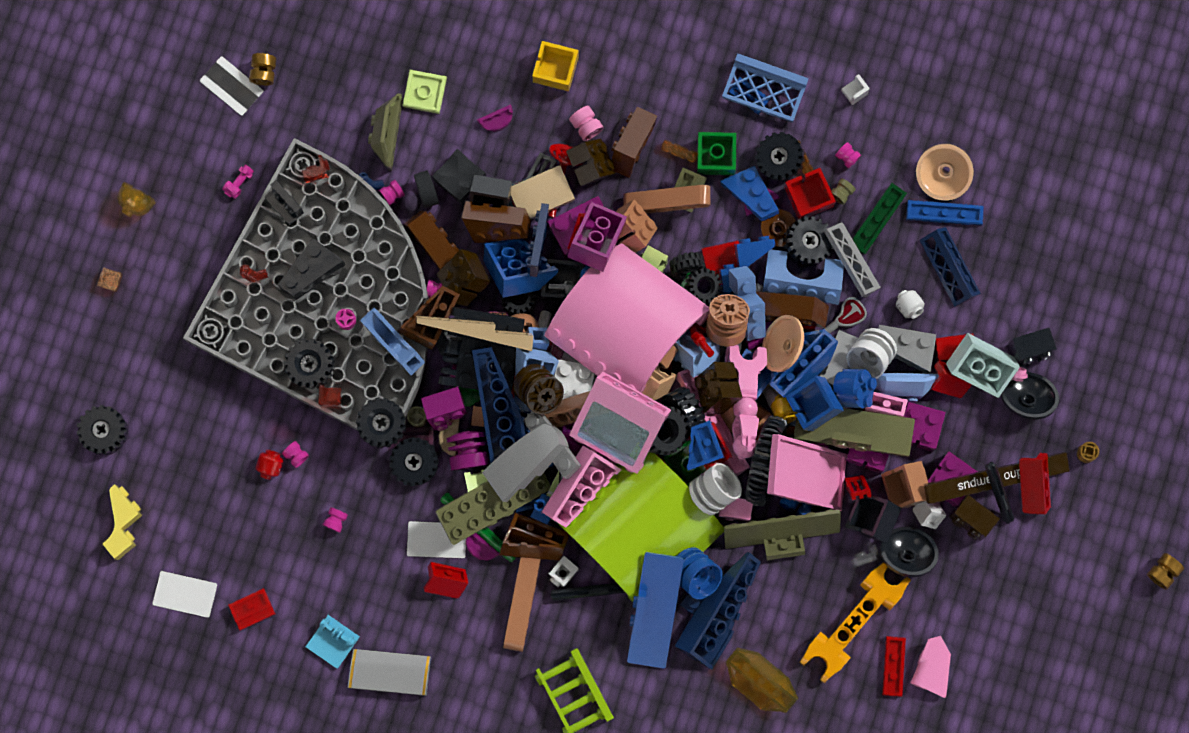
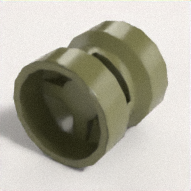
M841 178L837 183L838 186L833 188L831 192L835 201L844 205L848 200L847 197L852 195L856 189L850 182Z
M416 406L408 411L407 419L413 427L421 428L425 426L427 418L423 408Z

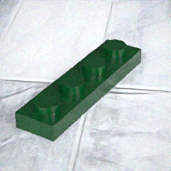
M893 183L887 188L853 238L858 250L864 256L907 195V192Z

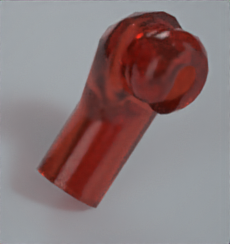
M248 265L240 267L241 277L249 282L254 283L269 278L266 268L254 271Z

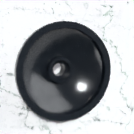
M1026 372L1028 378L1023 379V381L1011 379L1002 392L1001 398L1005 406L1012 413L1025 419L1038 420L1046 418L1055 412L1059 403V394L1051 381L1031 372Z
M895 528L892 530L887 544L881 542L880 554L884 563L892 571L902 576H924L934 569L938 561L939 552L936 543L927 533L917 528Z

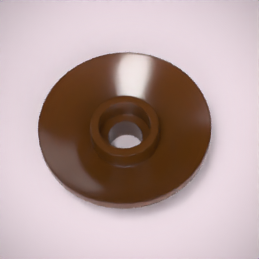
M779 209V214L761 221L762 236H769V239H775V246L783 247L786 242H783V238L786 236L784 233L791 224L796 222L795 218L789 212ZM775 226L780 228V232L774 230Z

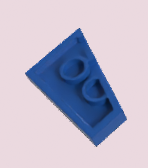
M755 166L720 181L725 189L727 188L736 199L743 202L746 208L761 221L779 214V209Z

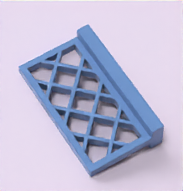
M737 54L722 98L793 123L809 78ZM736 69L744 71L747 77L737 81L735 76ZM756 76L762 77L764 84L755 87L752 78ZM749 80L753 89L743 93L739 84ZM774 82L779 83L782 90L773 93L769 85ZM737 85L740 94L735 97L728 95L729 88ZM766 86L770 95L761 99L757 90ZM796 89L800 93L798 97L791 100L787 91ZM755 92L758 101L748 102L745 95ZM784 93L788 101L779 105L775 96ZM772 98L776 107L772 109L765 108L763 101ZM790 104L793 110L791 117L783 114L781 108Z

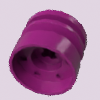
M467 431L456 433L446 438L447 443L456 442V446L448 447V451H457L456 456L449 458L451 471L491 464L489 452L480 451V447L488 445L487 441L479 442L478 440L486 437V432Z

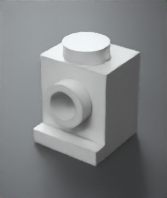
M563 556L549 573L552 577L550 581L557 587L560 585L565 587L579 571V568ZM564 570L567 572V575L560 577L559 572Z

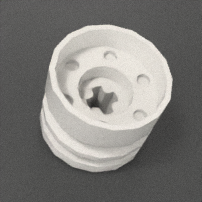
M876 328L866 329L849 350L846 357L847 364L850 369H866L870 372L872 378L878 379L896 356L897 346L887 332Z
M722 463L714 464L692 480L689 485L693 502L701 511L708 515H715L738 499L742 493L738 477L733 470Z

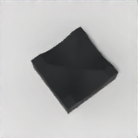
M456 149L446 163L433 174L432 178L462 204L470 195L474 175L486 176V173L471 162L460 150Z

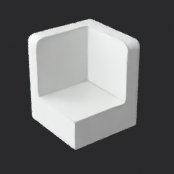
M858 74L841 91L850 103L854 105L868 95L870 88Z
M924 501L913 508L919 523L922 526L936 529L946 516L939 502L928 504L927 501Z

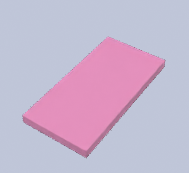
M772 434L767 494L829 510L842 511L846 470L845 459L847 454L783 435Z

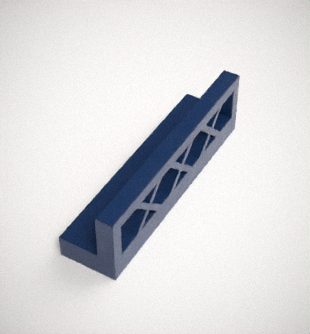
M946 227L936 229L920 239L954 307L981 294ZM932 237L936 242L935 249L930 248L927 242ZM938 254L944 257V266L939 265L937 261ZM947 271L952 272L954 276L953 283L947 280ZM956 288L961 289L964 295L959 300L955 295Z

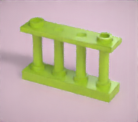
M578 648L571 651L572 656L569 657V660L543 674L538 668L536 670L537 675H535L539 686L544 685L565 726L562 728L564 733H575L599 719H606L607 722L614 719ZM573 666L574 668L578 666L581 674L578 675L579 677L553 691L550 690L546 680ZM581 684L588 685L590 691L587 692V695L560 709L555 700L556 697ZM591 701L592 703L597 702L599 706L597 712L571 726L568 725L564 715Z

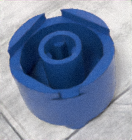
M842 369V372H838L834 379L833 392H837V399L841 406L844 408L871 407L877 381L875 378H872L870 372L866 369Z

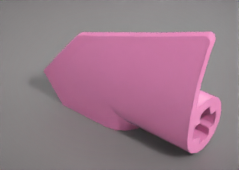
M941 636L928 639L926 646L919 656L918 666L911 684L946 698L951 654Z

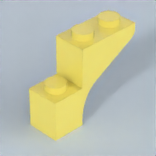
M114 484L109 492L115 526L111 536L103 545L114 559L119 560L136 546L133 542L135 540L134 536L128 530L126 532L124 530L142 515L139 512L141 510L139 505L127 498L129 493L123 486L119 488Z

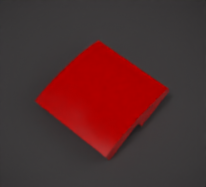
M739 241L701 248L705 268L713 270L715 275H719V269H723V265L734 264L737 267L734 244H739Z

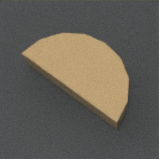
M451 419L452 425L439 433V444L443 451L451 456H456L457 451H448V447L456 446V442L447 443L446 438L459 433L460 419Z

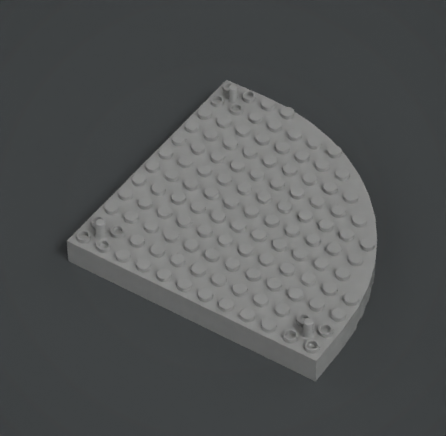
M294 138L183 339L187 343L357 430L356 419L358 418V411H361L363 404L366 405L367 401L376 400L375 398H388V400L396 402L406 418L419 390L429 348L399 334L425 361L417 371L410 375L378 343L360 320L375 308L398 331L428 300L422 267L412 241L401 221L376 190L358 174L350 170L349 167ZM275 180L299 204L304 212L291 225L265 199V196L272 190L270 184ZM313 238L343 259L346 265L295 300L282 291L278 284ZM341 309L351 310L356 317V324L350 330H343L336 323V314ZM302 339H315L322 342L331 351L332 357L335 360V363H333L335 368L331 373L333 375L331 379H327L328 383L325 385L321 384L320 388L304 389L289 379L284 370L286 369L284 366V361H286L285 354L289 353L290 346H295V342L298 341L300 343ZM308 360L305 368L312 369L315 362ZM385 419L377 420L376 422L379 425L378 428L386 427L387 425Z

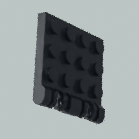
M452 307L451 315L464 317L465 320L494 322L495 330L523 332L525 319L458 307ZM448 331V335L462 337V339L446 338L444 352L458 355V358L443 356V361L457 363L456 370L447 367L441 368V373L455 375V377L440 375L439 384L479 390L472 350L492 347L509 389L512 391L516 367V347Z

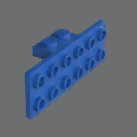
M645 552L638 596H634L632 608H636L635 615L631 614L629 626H633L627 658L628 663L666 668L684 558Z

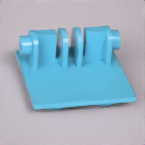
M327 615L321 621L320 627L306 645V648L338 669L360 636Z

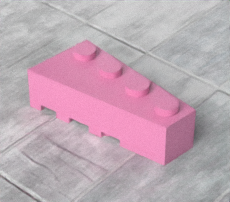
M582 446L575 457L581 464V467L569 479L562 478L542 511L543 514L564 527H567L584 510L583 507L596 497L595 494L602 487H606L610 483L609 480L614 474H618L622 470L585 446Z

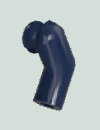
M362 172L359 174L375 190L384 187L383 180L373 181L368 177L367 173Z

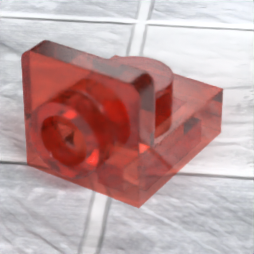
M318 155L320 166H309L306 170L302 171L306 183L328 177L329 163L327 159H323L322 155Z

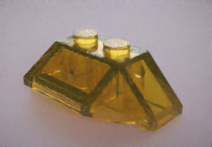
M737 647L725 663L728 667L732 685L761 710L787 713L798 700L790 679L760 653Z

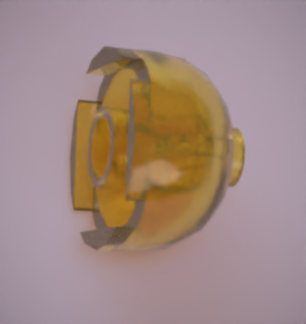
M123 182L117 193L118 204L123 208L121 212L129 217L132 215L144 216L156 204L152 197L141 190L133 188L127 182Z

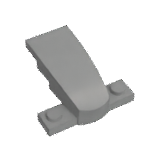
M532 411L523 420L530 432L510 446L482 472L502 502H508L519 489H525L534 477L541 476L552 462L564 479H569L581 467V464L568 448V442L564 434L558 428L552 426L544 414L540 415Z

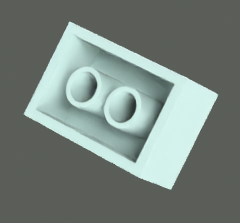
M969 333L965 335L946 363L951 374L998 398L1020 368L1015 357Z

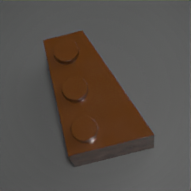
M442 286L397 332L432 350L443 329L418 324L415 321L416 316L449 318L452 307L455 306L460 294Z

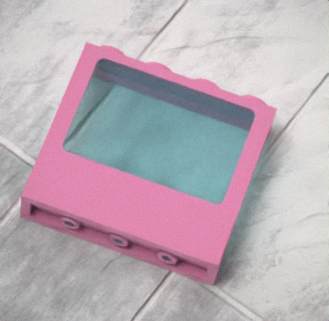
M602 372L596 378L569 436L573 437L576 442L589 446L592 451L603 454L610 461L624 466L627 471L637 474L643 468V462L663 422L669 416L671 409Z

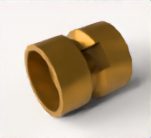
M264 53L253 54L251 60L253 69L250 70L249 81L256 85H273L275 74L272 70L276 67V57Z
M1164 553L1157 561L1158 566L1154 565L1147 573V576L1159 587L1167 590L1174 582L1173 577H1178L1184 570V567L1174 557Z

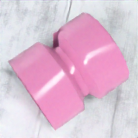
M590 106L579 109L569 118L574 128H579L578 133L583 141L592 139L604 129L599 120L593 119L595 114Z

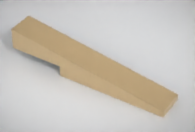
M416 316L415 321L418 324L532 351V333L495 330L494 322Z

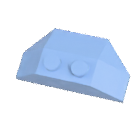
M883 373L876 379L877 386L874 391L907 399V402H918V399H921L931 389L939 375Z

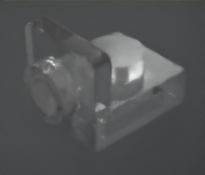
M871 541L866 542L865 545L869 554H866L864 551L854 555L855 558L851 560L853 568L877 560L879 553L875 544L872 545Z

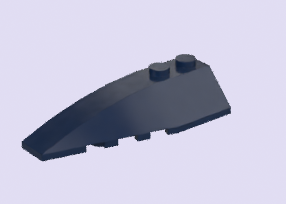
M489 347L472 350L490 461L492 463L510 446L525 436L526 433L524 421L493 349Z
M747 552L727 571L716 591L706 597L698 607L675 645L684 654L710 670H713L733 636V625L735 620L738 621L741 613L738 612L742 602H746L748 586L753 584L761 563L756 557Z

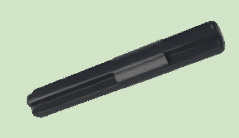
M989 462V464L985 465L987 476L1002 519L1006 524H1010V522L1014 521V515L997 465Z
M617 583L552 590L551 599L557 601L626 592Z

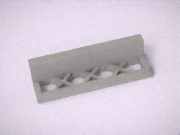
M843 222L826 229L824 233L861 296L866 298L881 287Z

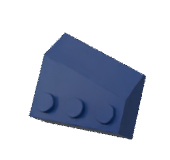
M524 239L503 240L484 244L483 261L503 298L538 291L558 273V269L555 266L551 267L547 263V259L542 256L538 277L530 276L527 260L528 256L532 257V253L530 252V245Z

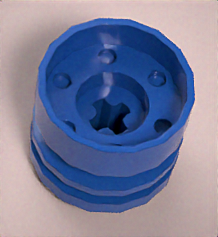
M696 547L687 548L676 556L684 558L680 587L691 597L704 599L716 591L722 580V570L718 564L709 559L703 551Z

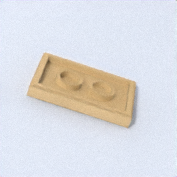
M560 165L511 186V196L516 207L525 208L531 220L536 218V211L541 209V203L549 204L550 212L575 201Z

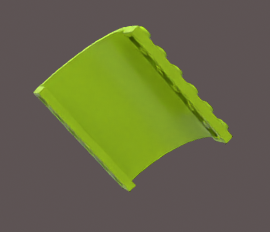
M639 443L629 455L636 460L642 450ZM648 452L643 462L644 466L637 474L627 471L624 466L617 463L615 466L622 470L610 478V483L606 487H602L595 494L596 497L583 507L584 510L567 527L559 524L615 580L632 602L634 596H638L645 552L677 556L683 550L691 547H696L704 552L724 532V527L714 515H708L696 506L691 498L689 487L655 453Z

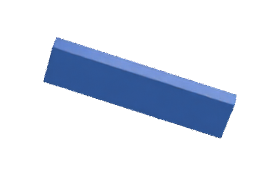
M908 200L906 220L982 226L984 206Z

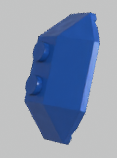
M825 329L804 333V346L798 360L784 372L772 371L770 385L785 398V396L820 374L831 362L838 341Z

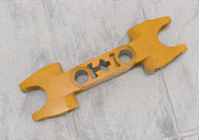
M884 562L871 571L860 584L867 591V594L829 638L822 632L814 638L799 663L804 666L813 657L822 658L826 662V670L821 676L820 681L825 683L831 676L840 671L851 658L843 649L881 604L889 611L895 606L910 583V578L906 577L898 585L888 584L884 578V573L888 566ZM865 601L872 603L873 609L869 612L863 609ZM851 617H858L859 625H854L851 630L847 628L853 621ZM839 631L847 633L848 638L846 641L839 640Z

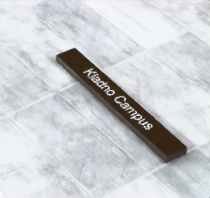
M1066 452L1048 455L1049 476L1070 472ZM1019 462L997 467L1004 487L1021 483ZM986 470L924 484L928 504L992 490Z

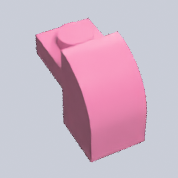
M738 498L720 510L718 517H724L728 521L735 519L749 522L753 504L746 501V499Z

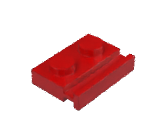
M264 588L228 605L239 631L276 615Z

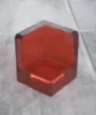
M320 385V407L341 408L342 389L325 388L324 385Z

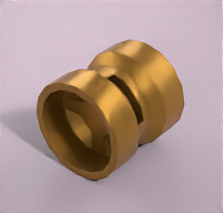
M1086 442L1077 450V457L1083 463H1090L1099 455V448L1093 442Z

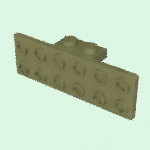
M843 408L844 411L814 431L803 430L796 418L794 439L834 445L838 448H854L857 451L867 450L906 457L910 456L915 423L913 418Z
M543 473L541 476H535L525 489H519L508 502H502L487 481L437 509L435 513L451 544L455 545L486 526L490 527L496 524L500 518L510 516L514 513V510L549 491L551 486L545 473Z
M830 509L819 513L809 512L805 515H789L784 518H769L763 521H749L742 524L733 523L724 526L725 549L764 544L767 560L805 555L803 538L840 533L841 513L840 510Z

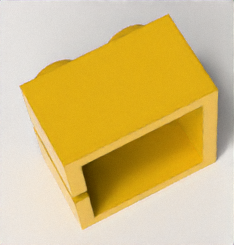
M542 41L538 60L532 75L533 83L569 91L579 58V50Z

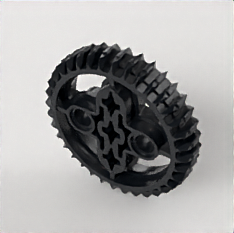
M770 416L765 421L751 462L745 496L746 501L755 506H764L771 495L767 494L772 434L787 437V420L778 416Z

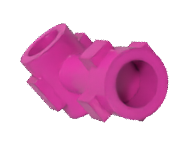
M246 164L240 167L239 171L241 173L233 183L228 181L223 186L222 190L225 191L224 193L228 197L236 199L241 193L240 185L246 178H252L254 171Z

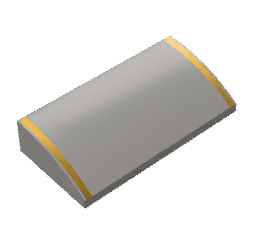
M353 649L348 688L427 696L431 657Z

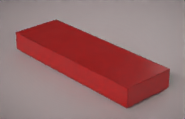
M886 636L882 695L902 697L906 638Z

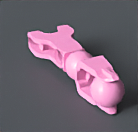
M735 345L726 348L725 362H734L738 377L734 382H739L743 397L733 407L736 418L732 424L734 452L739 460H744L754 455L757 445L756 436L759 418L756 416L758 407L755 400L757 399L758 375L767 365V350L765 347H758L753 353L752 360H747L740 355L739 346Z

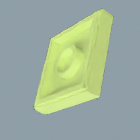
M410 70L402 106L440 114L447 76Z

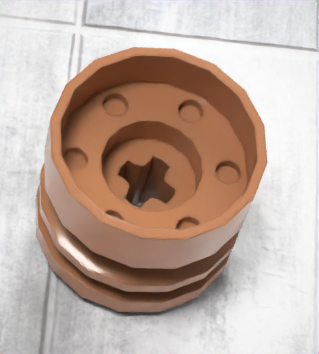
M725 294L712 300L706 325L707 336L712 342L720 346L729 347L735 346L744 340L750 313L749 306L744 299L736 295Z

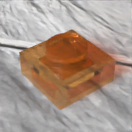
M103 267L97 286L117 292L123 274Z

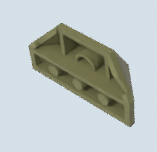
M396 94L377 108L376 114L372 115L371 126L374 127L373 133H369L368 144H371L373 152L388 171H392L403 102L402 94Z

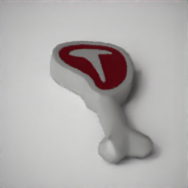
M849 297L843 301L840 314L824 329L831 333L838 327L849 328L856 326L865 320L867 311L858 299Z

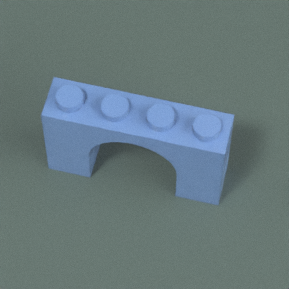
M773 249L768 251L762 292L811 296L820 299L824 303L839 305L844 269L841 260L826 258L822 275L816 279L806 280L793 276L787 270L788 252Z

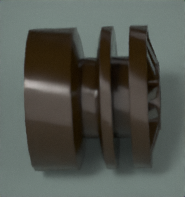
M527 365L517 373L513 382L515 395L531 411L540 415L554 411L561 404L564 397L562 383L543 365Z

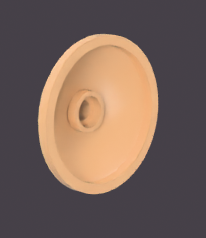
M938 144L927 149L920 157L916 167V177L920 187L927 195L938 200H953L963 195L970 187L974 175L973 164L969 156L962 149L951 144ZM943 167H949L950 171L945 172Z
M783 315L777 318L766 332L762 347H765L767 350L766 367L771 371L778 373L786 371L795 364L801 355L804 346V331L801 322L796 317Z

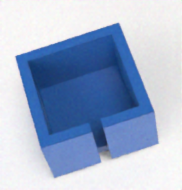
M815 376L785 396L792 410L800 412L796 414V417L803 430L814 431L844 411L825 377Z

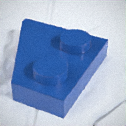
M710 420L691 427L688 471L724 458Z

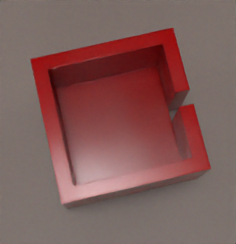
M821 168L806 173L804 178L799 176L785 182L784 189L798 220L807 216L809 218L834 207L836 203Z

